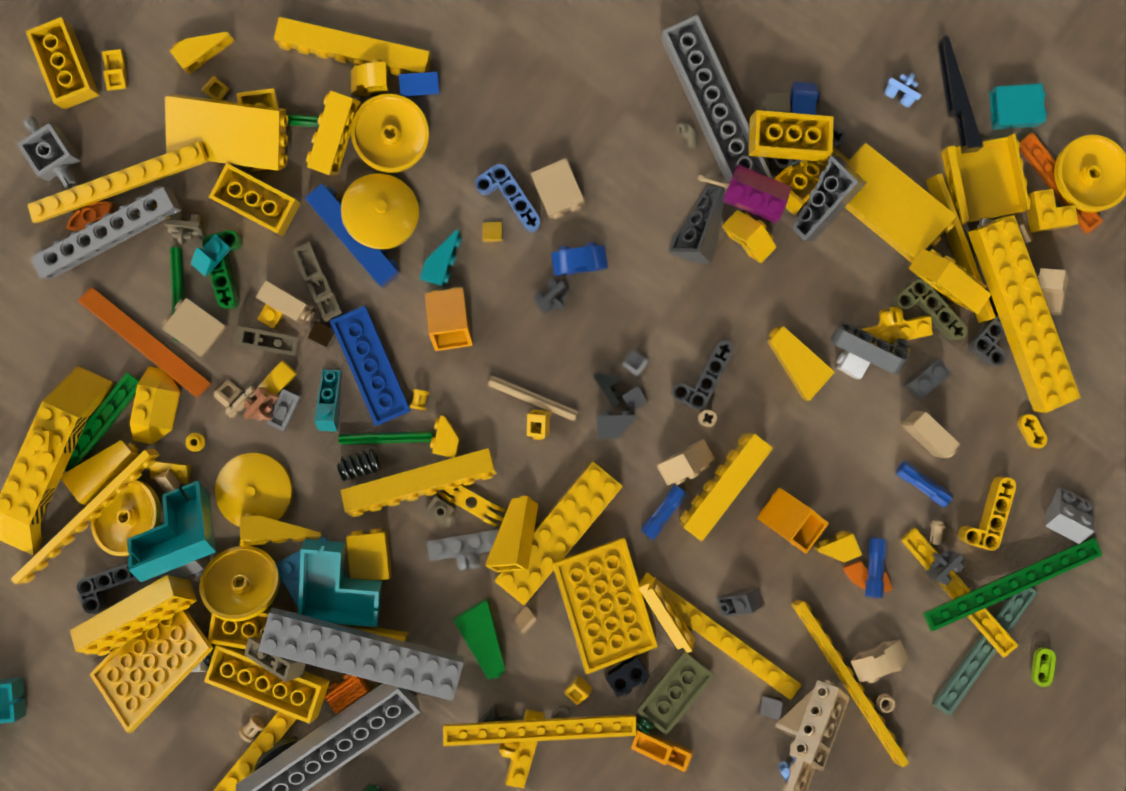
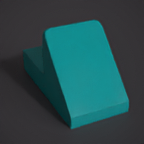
M215 234L203 248H196L190 264L207 277L232 248Z

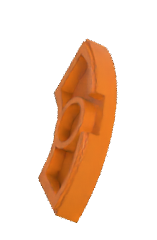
M98 201L80 210L78 209L68 221L66 229L81 231L86 228L87 224L102 220L104 215L113 213L115 203Z
M859 560L842 567L846 576L854 584L865 590L868 569L865 568L863 563ZM884 571V592L893 590L887 573Z

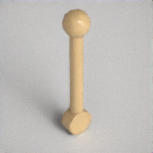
M698 175L697 179L702 182L705 181L708 183L724 187L725 190H727V187L729 185V183H721L709 178H705L702 175Z

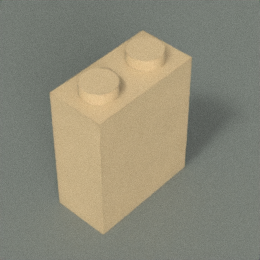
M566 158L531 173V178L549 219L554 218L555 220L563 217L564 212L569 210L574 212L582 208L581 205L584 204V199Z
M266 280L256 296L259 300L300 323L306 324L307 321L310 322L315 314L313 312L315 307L280 286Z
M186 298L184 301L181 299L174 308L176 309L175 313L172 316L168 315L163 321L164 327L162 329L192 351L204 357L227 327Z
M913 411L901 424L934 457L950 458L957 452L956 448L960 445L927 412Z

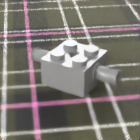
M35 117L27 118L29 122L24 120L23 124L31 135L17 143L21 152L38 177L50 181L58 176L65 188H71L72 185L70 183L75 185L77 182L68 171V168L81 161L60 128L51 123L41 128Z

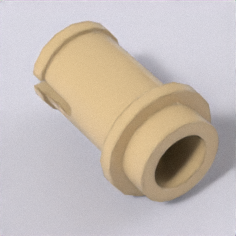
M932 520V523L929 525L931 526L929 543L942 545L943 528H945L944 521Z

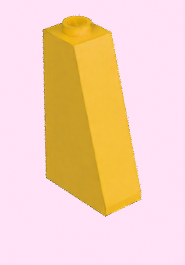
M784 326L775 327L768 336L770 338L767 342L802 399L810 401L835 372Z
M120 440L64 473L61 480L77 501L87 506L139 456V449L131 442L128 444Z
M523 495L520 498H513L487 558L486 567L495 572L528 570L538 503L533 501L531 497Z

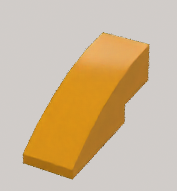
M641 730L637 731L631 749L683 772H686L694 754V751L653 734H647Z

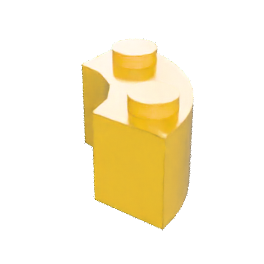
M372 59L371 63L353 66L350 72L351 96H371L375 92L388 91L386 62H383L381 59Z

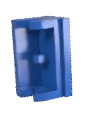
M438 72L398 74L401 96L441 93Z

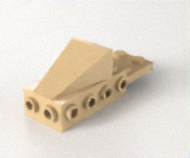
M817 680L815 688L776 723V728L795 738L791 742V752L789 755L794 757L796 761L790 767V777L784 783L782 791H807L815 769L822 772L824 770L850 699L841 688L831 681L825 680L821 682Z

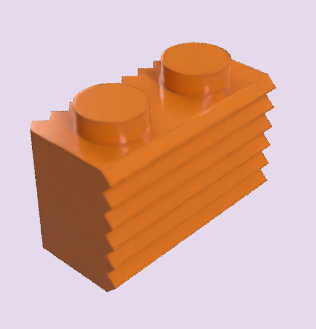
M345 674L341 682L337 684L335 681L328 686L325 699L336 715L370 691L371 688L364 678Z

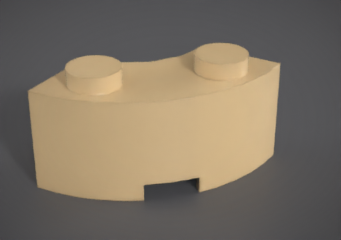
M898 639L884 641L870 650L859 652L851 660V664L859 682L868 681V683L878 681L879 677L903 670V665L909 661V658L901 640Z

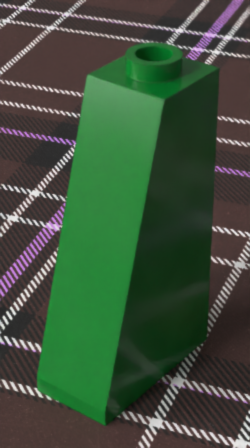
M487 597L456 615L453 622L487 679L490 680L491 678L497 679L504 674L503 671H505L506 663L490 601Z

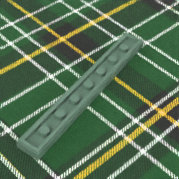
M1031 587L1007 598L994 615V618L1009 633L1038 591ZM982 634L932 703L948 716H951L996 652V649Z

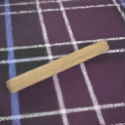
M491 376L488 386L545 410L552 411L569 420L574 421L577 417L578 411L498 377Z

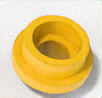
M191 433L187 436L186 446L190 451L198 452L205 447L206 441L202 434ZM193 439L198 441L196 446L192 443Z

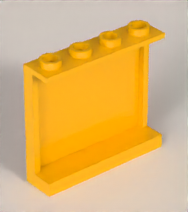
M1015 133L1008 137L982 142L984 147L973 153L961 154V147H955V145L946 147L941 151L948 190L961 225L977 222L980 218L992 219L1031 209V198L1026 188L1027 179L1022 169L1024 165L1023 159L1019 154L1020 143Z

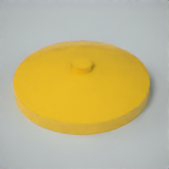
M382 94L367 100L357 110L351 125V138L357 154L368 166L381 172L397 173L413 167L423 157L429 143V127L425 115L413 101L397 94Z
M1085 135L1071 141L1061 150L1055 163L1054 177L1060 194L1070 205H1075L1077 209L1085 212H1101L1114 207L1126 196V153L1117 143L1100 135Z
M369 174L355 180L345 191L341 203V217L347 232L357 242L374 249H389L401 245L413 234L419 219V205L413 191L400 179L387 174Z
M246 453L233 458L222 468L215 484V498L219 510L227 520L240 527V516H244L246 513H256V516L280 520L289 509L293 497V484L289 472L280 461L264 453Z
M131 481L127 485L128 489L125 492L118 494L110 506L104 507L101 510L102 513L99 517L91 520V530L95 541L101 549L111 555L129 556L128 538L160 526L161 506L158 496L143 481Z
M252 546L229 548L215 556L204 569L199 584L200 596L206 608L214 616L232 622L245 621L259 615L270 606L279 590L280 575L274 560L265 551Z

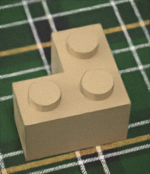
M1040 268V273H1036L1050 314L1062 315L1069 276L1066 270Z
M702 439L689 445L681 452L666 458L656 466L667 485L672 483L678 485L684 482L686 477L692 479L700 474L699 471L701 472L709 468V463L715 458L705 440Z

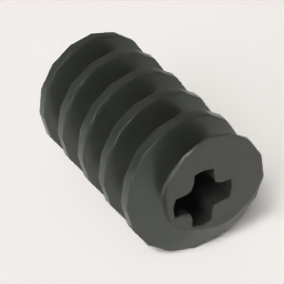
M370 449V455L363 451L362 457L355 453V459L348 455V461L341 457L340 463L337 465L343 482L347 480V477L350 480L354 479V474L356 477H361L362 473L368 475L369 470L371 473H375L376 467L381 471L378 456L373 449Z

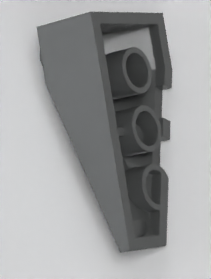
M707 185L695 203V210L691 216L687 215L685 218L686 223L681 231L677 230L668 251L670 254L694 263L712 262L718 243L723 207L722 199L725 192L724 187Z

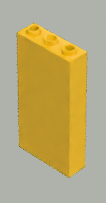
M177 94L165 96L166 153L201 142L203 143L207 159L211 162L277 171L285 168L287 165L288 157L285 154V148L288 143V136L286 134L288 115H286V109Z
M867 143L847 162L867 183L844 208L911 263L921 249L928 250L930 246L935 247L942 240L940 236L944 232L949 233L956 225L954 221L957 215Z

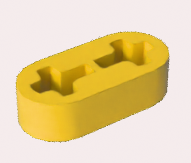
M1030 414L1021 415L1017 420V425L1027 444L1032 448H1043L1047 444V436L1038 419ZM1026 419L1031 420L1029 426L1024 425L1026 423ZM1035 436L1040 437V439L1038 440L1039 444L1034 443V440L1036 439Z

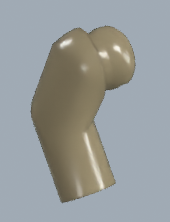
M686 123L678 124L676 130L687 139L688 149L697 148L695 129Z

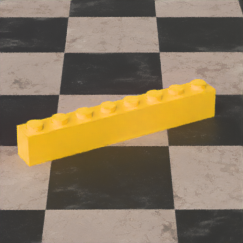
M282 17L278 18L274 40L281 49L290 50L292 48L305 55L314 53L317 57L323 59L331 57L340 63L348 61L353 62L354 65L371 63L372 59H381L383 62H386L387 70L397 76L398 74L428 72L432 58L430 52Z
M489 448L340 491L345 513L350 516L352 515V517L363 515L365 511L370 510L374 512L381 510L386 505H399L400 501L417 500L418 496L421 495L431 496L437 494L439 490H453L456 488V485H470L474 483V480L478 479L488 480L497 474L492 452Z

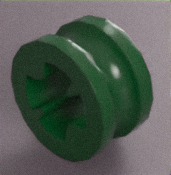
M641 716V721H637L636 724L642 731L650 734V729H654L655 726Z

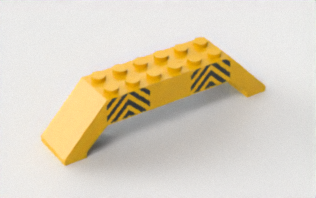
M77 366L42 401L29 430L53 431L52 451L28 450V431L0 493V541L33 556L37 554L43 537H41V521L88 417L107 398L114 384L113 381Z

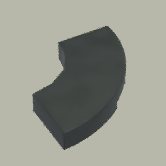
M297 736L283 739L273 744L274 747L267 752H263L256 762L254 771L297 743Z

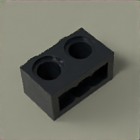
M638 655L626 659L605 673V679L617 698L627 696L634 687L644 685L648 682V678H650L648 670ZM634 668L641 669V673L636 676L631 674V671ZM622 678L625 680V683L622 686H618L615 684V681Z

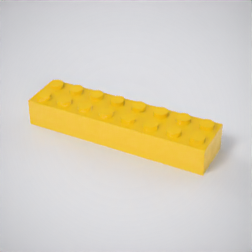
M592 460L534 530L528 570L500 572L494 581L522 605H525L553 572L552 563L563 559L621 490L622 484Z

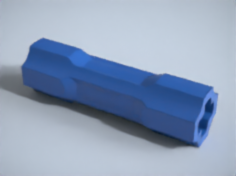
M903 461L897 468L896 475L911 483L941 507H946L953 499L954 494L932 481L909 462Z
M674 485L662 504L641 528V531L654 540L688 494L677 485Z
M870 538L869 567L865 587V596L883 598L884 566L888 540Z

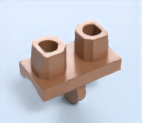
M258 387L254 391L257 400L249 399L243 404L246 409L243 417L245 420L255 418L259 421H263V419L269 421L273 417L272 405L279 396L277 393H270L266 387Z

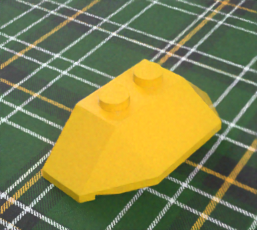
M148 366L137 384L130 418L133 441L155 444L174 428L181 392L174 379L160 368Z

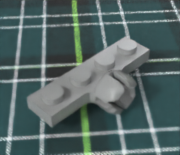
M499 529L427 541L429 560L436 561L456 558L457 567L460 571H469V560L470 568L472 570L478 569L480 567V554L491 551Z

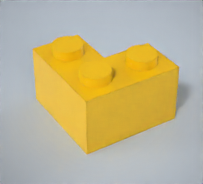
M1053 189L1034 191L1028 194L1031 198V209L1027 210L1030 233L1068 228L1078 224L1076 206L1070 205L1056 208Z
M736 210L722 225L728 237L742 245L748 256L759 263H762L777 247L773 242L774 237L766 231V225L759 219L757 221L754 220L747 212L742 213Z

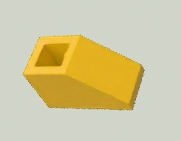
M440 415V419L437 418L434 429L437 430L436 437H432L430 448L433 449L432 453L455 458L457 457L461 438L447 416Z
M846 530L836 533L834 538L821 539L817 545L813 546L816 551L844 563L862 555L854 534L849 531L846 532Z

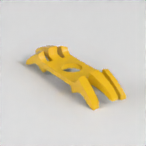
M461 484L456 485L458 490L446 491L454 496L453 498L440 491L438 493L442 498L465 509L494 527L497 526V523L488 519L485 515L503 522L504 518L489 508L491 507L501 512H505V508L486 500ZM468 497L476 498L477 505L474 508L466 505Z

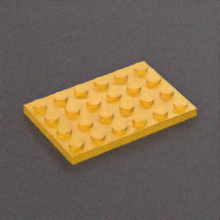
M622 537L552 563L586 674L658 647L642 593L638 588L639 583L625 538Z
M182 610L175 613L172 618L159 622L156 627L143 631L140 636L127 640L126 644L115 647L89 675L125 731L132 733L214 648L187 610Z

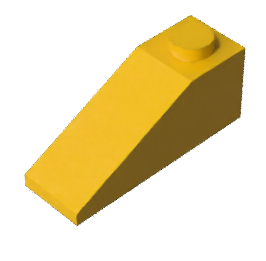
M221 32L178 41L169 51L182 69L190 75L235 40L228 32Z

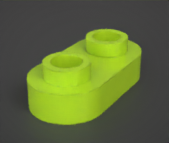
M1040 647L1034 653L1031 679L1041 687H1047L1053 681L1056 655L1052 650ZM1042 654H1045L1044 659H1041ZM1042 673V677L1038 678V675Z

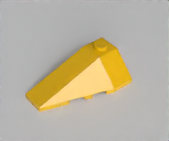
M246 513L244 516H240V546L266 545L271 540L279 544L287 542L291 538L294 542L305 541V539L319 540L321 537V532L263 516H256V513Z

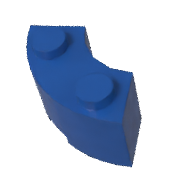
M793 82L790 96L791 113L816 115V103H819L820 91H818L817 85L815 83Z
M597 242L585 244L586 247L570 249V246L559 247V251L551 253L554 276L607 269L605 245L597 246Z

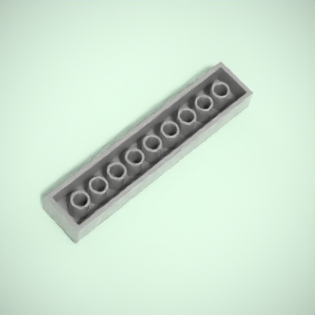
M693 16L663 30L660 39L726 183H730L737 164L772 178L763 157L748 156L749 125L699 16Z
M272 608L269 612L258 652L450 701L454 699L464 664V657L277 608Z
M382 683L237 783L236 791L309 790L419 714L420 709L417 697L410 690Z

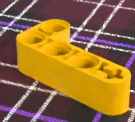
M998 476L993 479L979 529L970 526L961 527L958 531V538L962 542L992 551L999 548L1016 491V482L1012 478ZM1000 499L1001 506L997 508L996 502ZM995 518L996 524L992 527L991 520ZM972 531V538L968 540L967 534ZM990 536L991 542L986 545V538Z

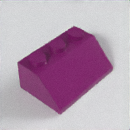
M737 164L722 201L777 223L787 204L792 186Z

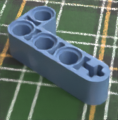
M497 164L476 178L475 186L481 195H489L499 188L523 227L531 233L539 230L540 218L505 165ZM497 171H504L506 173L501 179L495 177ZM482 181L489 182L487 189L479 187ZM510 186L516 188V192L512 195L506 193V189ZM520 202L527 205L523 211L516 209L517 204ZM528 213L532 221L536 220L535 226L528 225L529 222L526 217Z

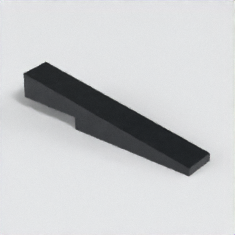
M943 36L937 45L948 118L956 117L961 154L977 152L984 147L949 36Z

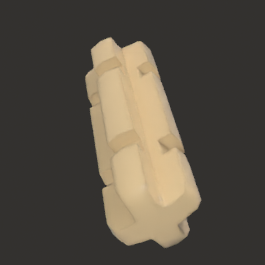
M250 386L245 393L232 403V406L225 410V413L230 418H234L238 411L240 412L244 408L243 404L247 400L256 397L254 394L256 389Z

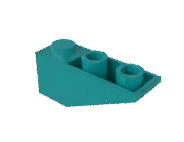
M455 230L425 260L420 280L443 288L445 284L449 283L451 277L449 269L451 265L454 266L457 257L454 253L456 247L459 248L462 242L459 230Z
M322 369L314 417L318 431H338L341 370Z

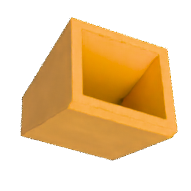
M453 287L442 291L433 290L425 293L428 332L435 351L473 346L463 287Z
M780 487L773 493L771 499L757 517L759 521L805 554L808 553L829 524L814 510Z

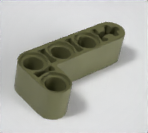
M917 279L911 281L893 297V307H898L902 310L917 304L925 315L931 316V322L946 339L954 341L966 337L968 332L966 325L933 287L924 280ZM916 284H919L921 287L920 293L915 291ZM901 296L906 298L907 303L905 306L900 302ZM929 298L933 300L932 308L927 304ZM941 313H944L946 316L945 322L940 319Z

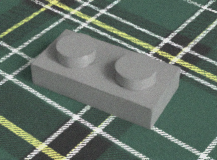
M282 389L272 410L273 417L266 424L283 432L286 431L301 396Z

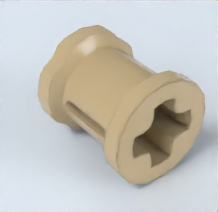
M702 410L699 412L697 420L700 425L712 427L717 421V416L711 410ZM704 414L711 415L709 423L706 421L703 422V419L705 418Z
M252 716L250 722L244 728L241 727L238 733L243 740L251 742L257 732L265 728V725L258 717Z

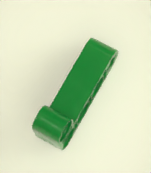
M226 230L215 233L232 248L230 251L237 250L243 245L242 236L234 231ZM211 234L204 237V239L202 240V248L210 241V239L215 234ZM235 236V242L230 245L229 238ZM226 254L221 260V266L219 268L215 267L209 274L218 305L225 309L234 310L239 306L240 299L229 258ZM225 277L227 283L225 286L221 287L220 281L222 278Z

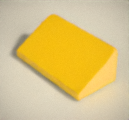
M155 460V463L149 467L150 479H154L155 475L170 469L180 483L189 484L192 465Z

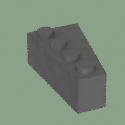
M830 156L826 169L822 171L819 182L810 193L806 206L802 208L792 227L804 241H815L867 183L840 156Z

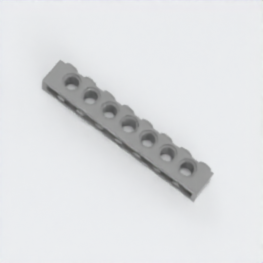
M160 186L154 188L149 195L136 198L134 203L119 207V211L104 215L102 220L87 224L85 229L70 233V237L55 241L53 246L38 250L37 254L30 258L40 278L51 280L182 211L173 191ZM157 202V208L154 210L153 205ZM140 210L141 215L137 219V212ZM124 220V225L121 227L120 222ZM107 228V234L104 236V230ZM90 237L91 241H90V244L88 245L87 241H88V238Z

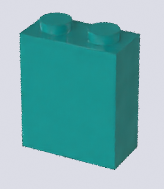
M1043 83L998 86L991 90L989 98L992 130L1038 127L1045 123L1047 110L1044 106L1046 92L1043 89Z

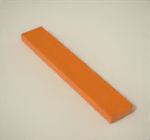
M1030 132L1019 141V151L1049 189H1053L1054 195L1063 206H1070L1060 194L1055 182V159L1036 135ZM1076 208L1078 225L1085 234L1091 232L1103 222L1097 212H1085Z

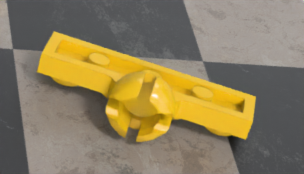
M889 307V311L886 308L881 309L879 312V324L862 328V330L890 344L894 343L896 339L911 340L933 335L931 316L925 315L905 320L903 318V310L898 307Z
M526 709L523 720L545 719L546 715L544 712ZM538 741L500 743L499 752L502 757L511 758L505 778L507 786L525 787Z

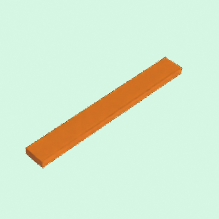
M93 287L78 299L82 306L197 399L211 385L209 381Z

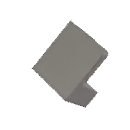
M632 350L621 365L635 376H638L649 360Z

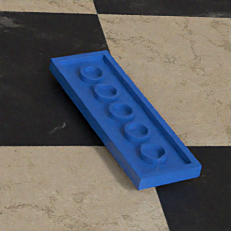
M362 306L330 320L374 425H381L411 412L367 307Z

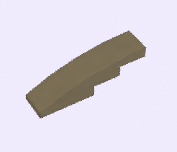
M308 242L293 249L303 278L309 286L323 319L327 322L342 315L343 312L311 243Z

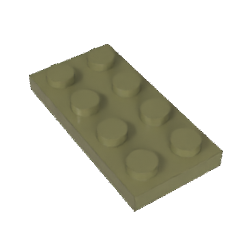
M684 650L636 710L667 735L715 675Z

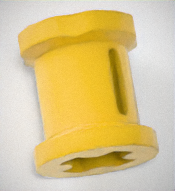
M413 389V401L409 408L427 410L425 405L427 395L430 392Z

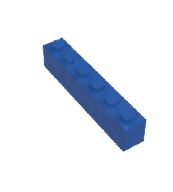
M321 183L305 197V200L377 284L384 288L400 274L397 270L398 264L392 258L388 260L384 255L387 253L385 249H374L364 246L347 232L341 217L342 200L339 202L334 197L337 193L330 185L326 187Z

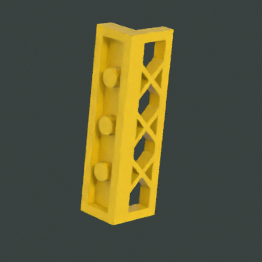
M655 577L641 583L638 587L676 648H684L687 653L691 652L695 638L658 579Z

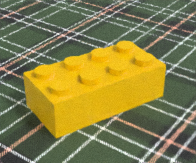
M60 17L25 31L54 104L65 110L100 96L72 24Z
M331 90L329 94H326L324 98L325 109L318 118V132H315L312 138L314 145L306 158L308 168L327 175H339L351 136L352 121L360 107L361 101Z
M756 110L750 117L748 156L824 162L830 158L833 152L834 116Z
M226 163L209 195V198L282 237L285 235L301 204L296 199Z
M921 249L908 269L949 301L978 314L992 295L985 290L987 286L976 281L977 278L967 273V270L962 266L955 265L956 261L951 257L945 256L943 258L939 252L933 249L930 252Z

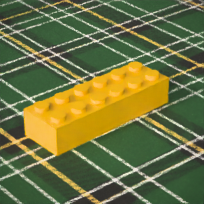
M748 432L737 441L739 445L735 450L731 449L726 456L727 461L724 465L720 464L716 468L714 478L712 480L709 479L704 484L702 494L700 496L697 494L691 502L692 507L689 511L685 510L679 518L681 520L679 524L701 542L773 449L772 446L754 433Z
M166 575L71 629L70 633L75 652L98 654V656L110 653L111 649L126 644L127 640L140 636L143 631L156 627L159 622L172 618L178 611L188 609L191 604L197 601L191 580Z
M218 644L215 646L204 682L306 723H311L318 718L330 683L329 680L304 671L303 676L285 682L244 655L246 649Z

